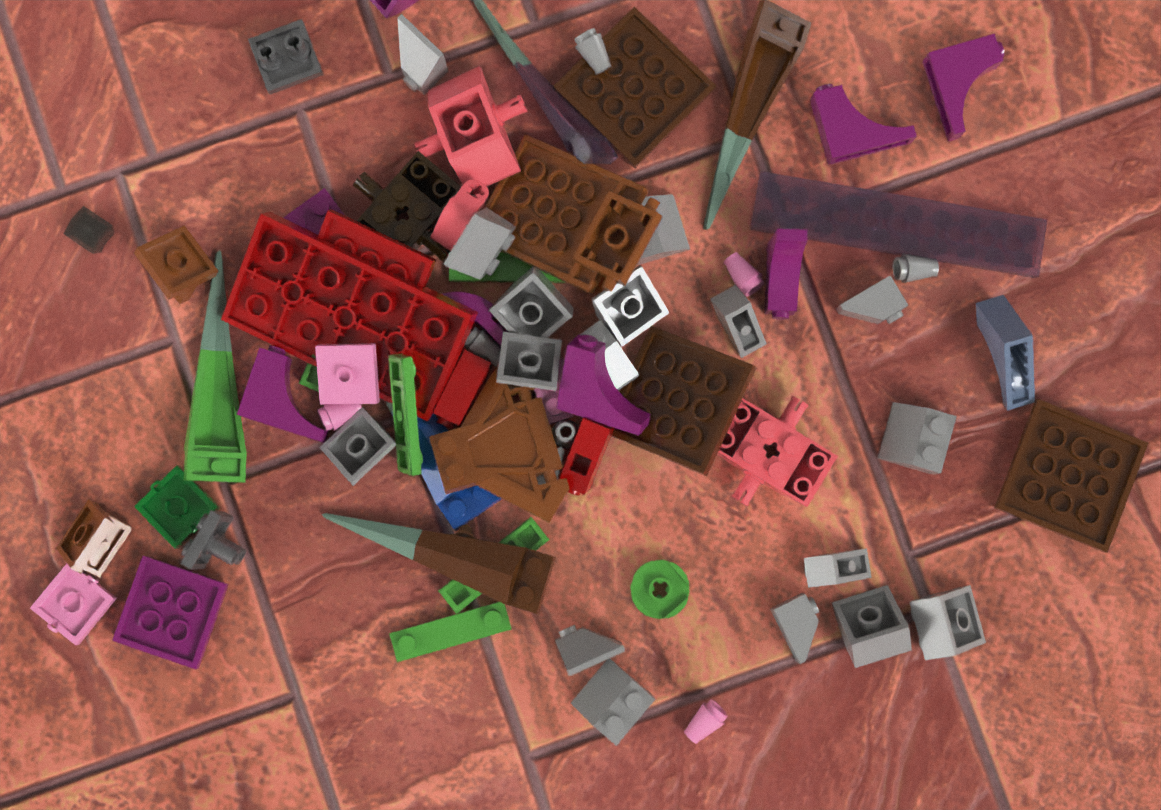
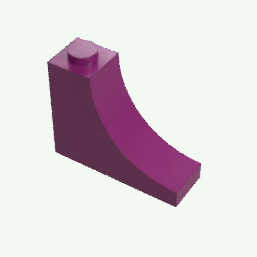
M995 33L928 52L922 61L948 142L959 139L966 132L963 120V107L967 92L972 83L982 75L997 69L1004 61V48L1000 41L997 42Z
M825 84L819 86L810 98L828 165L908 145L917 137L914 125L890 127L876 123L863 116L851 104L842 85L833 87V84Z
M777 228L767 244L764 314H772V319L786 320L789 319V315H794L797 312L800 269L804 248L807 243L808 230Z
M577 335L567 345L556 409L639 436L649 424L651 414L631 404L613 384L606 366V343L597 341L591 335Z
M269 345L268 350L259 347L237 415L325 443L329 432L309 422L300 412L293 399L290 388L292 359L285 356L286 352L284 349Z

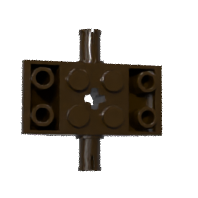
M417 151L387 187L383 188L366 172H363L360 177L367 186L358 178L355 180L353 186L372 201V204L359 217L357 222L413 249L418 250L424 245L441 261L447 255L439 247L450 254L451 251L430 239V236L445 206L457 194L461 186L422 153ZM407 212L409 219L399 220V214Z

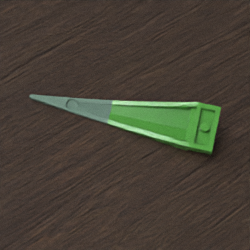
M219 250L215 254L214 265L219 272L216 277L211 279L184 445V481L245 483L247 452L241 416L237 415L239 401L229 324L221 320L226 307L222 253Z

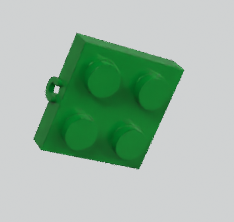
M176 465L161 481L156 480L150 486L151 491L134 506L174 549H178L193 533H197V525L205 513L209 514L211 510L217 511L220 508L195 481H184V469L179 465Z

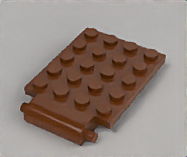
M525 134L515 152L521 171L500 180L486 205L488 209L516 226L512 233L515 236L513 243L507 251L502 249L501 252L592 295L602 277L606 279L601 287L607 291L612 292L617 283L626 286L662 219V216L656 212L660 202L649 197L646 205L643 206L642 203L649 192L644 186Z

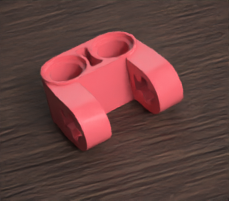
M478 180L466 181L445 206L430 239L452 251L474 213L480 211L489 195L486 185Z

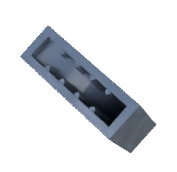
M1004 295L977 302V326L989 347L997 370L1003 405L1008 411L1034 403L1035 385L1032 333Z

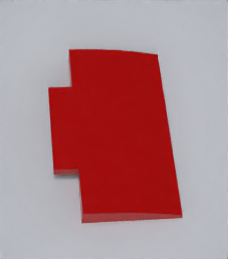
M332 209L328 210L320 232L316 234L269 211L261 213L221 320L275 347L284 349L285 352L316 367V358L312 357V354L316 356L315 346L318 344L376 343L379 397L391 404L392 395L388 357L393 354L411 356L416 367L414 384L417 417L429 421L457 363L478 311L426 287L437 261L436 259Z

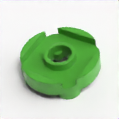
M654 560L643 564L633 575L630 585L631 597L637 609L644 615L656 619L671 618L677 615L687 604L690 592L689 581L685 572L675 563L665 560ZM656 581L659 584L666 582L668 585L665 588L666 596L662 597L659 594L655 597L652 594L655 589L653 584Z

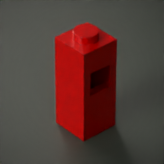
M464 350L433 411V414L439 417L438 423L451 430L454 425L461 427L492 368L491 362Z
M586 418L582 419L559 480L567 479L569 485L568 493L577 496L580 494L585 495L591 489L614 427Z

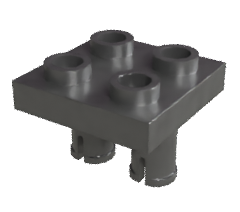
M302 19L248 39L266 89L270 95L324 75Z
M211 510L209 514L205 513L197 525L199 532L194 541L190 539L182 550L181 555L184 558L180 564L189 569H205L213 555L230 565H239L247 550L225 538V533L234 517L223 511Z

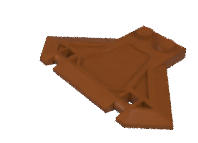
M496 366L461 427L429 436L445 494L478 486L550 523L566 496L569 485L566 478L557 480L555 471L562 469L563 466L542 399H532L530 391L536 388L496 383L498 366ZM519 395L521 402L514 404L512 396ZM543 475L546 483L538 485L536 477Z

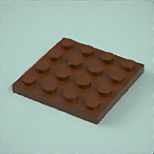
M633 7L602 38L611 67L596 74L582 57L553 86V90L636 169L716 89V85L636 7Z
M651 326L633 363L639 376L620 391L621 395L631 404L651 414L649 424L639 436L614 428L612 437L707 477L756 367L753 364Z
M1036 399L994 509L1101 552L1108 553L1149 443L1043 400Z

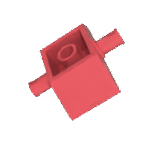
M478 66L428 90V108L437 133L419 142H415V148H419L417 151L426 158L445 150L448 160L462 185L468 180H478L487 187L521 171L504 125L505 121L526 113L527 107L524 106L525 102L520 94L496 105L482 69Z
M791 397L780 418H775L744 398L742 399L717 453L725 461L745 474L736 491L731 496L736 501H739L745 491L746 493L740 501L741 504L748 507L750 500L761 484L808 507L837 459V455L796 431V424L808 408V405L802 401L796 411H794L800 401L799 398ZM773 445L776 456L765 457L766 450L763 447Z

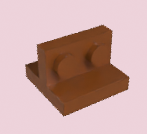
M185 226L137 247L134 252L168 300L175 298L179 304L188 301L198 285L216 277L219 272Z
M88 499L56 547V550L70 569L80 574L85 570L100 578L129 535L132 527L130 524L105 512L98 503Z

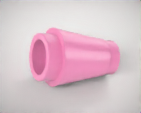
M738 252L733 253L724 261L734 284L746 297L752 295L763 286L762 274L740 256Z
M323 404V407L317 409V412L325 430L333 429L335 431L343 426L362 407L361 404Z
M711 699L708 703L703 702L684 730V733L692 742L697 744L700 740L725 724L724 720L728 715L714 700Z

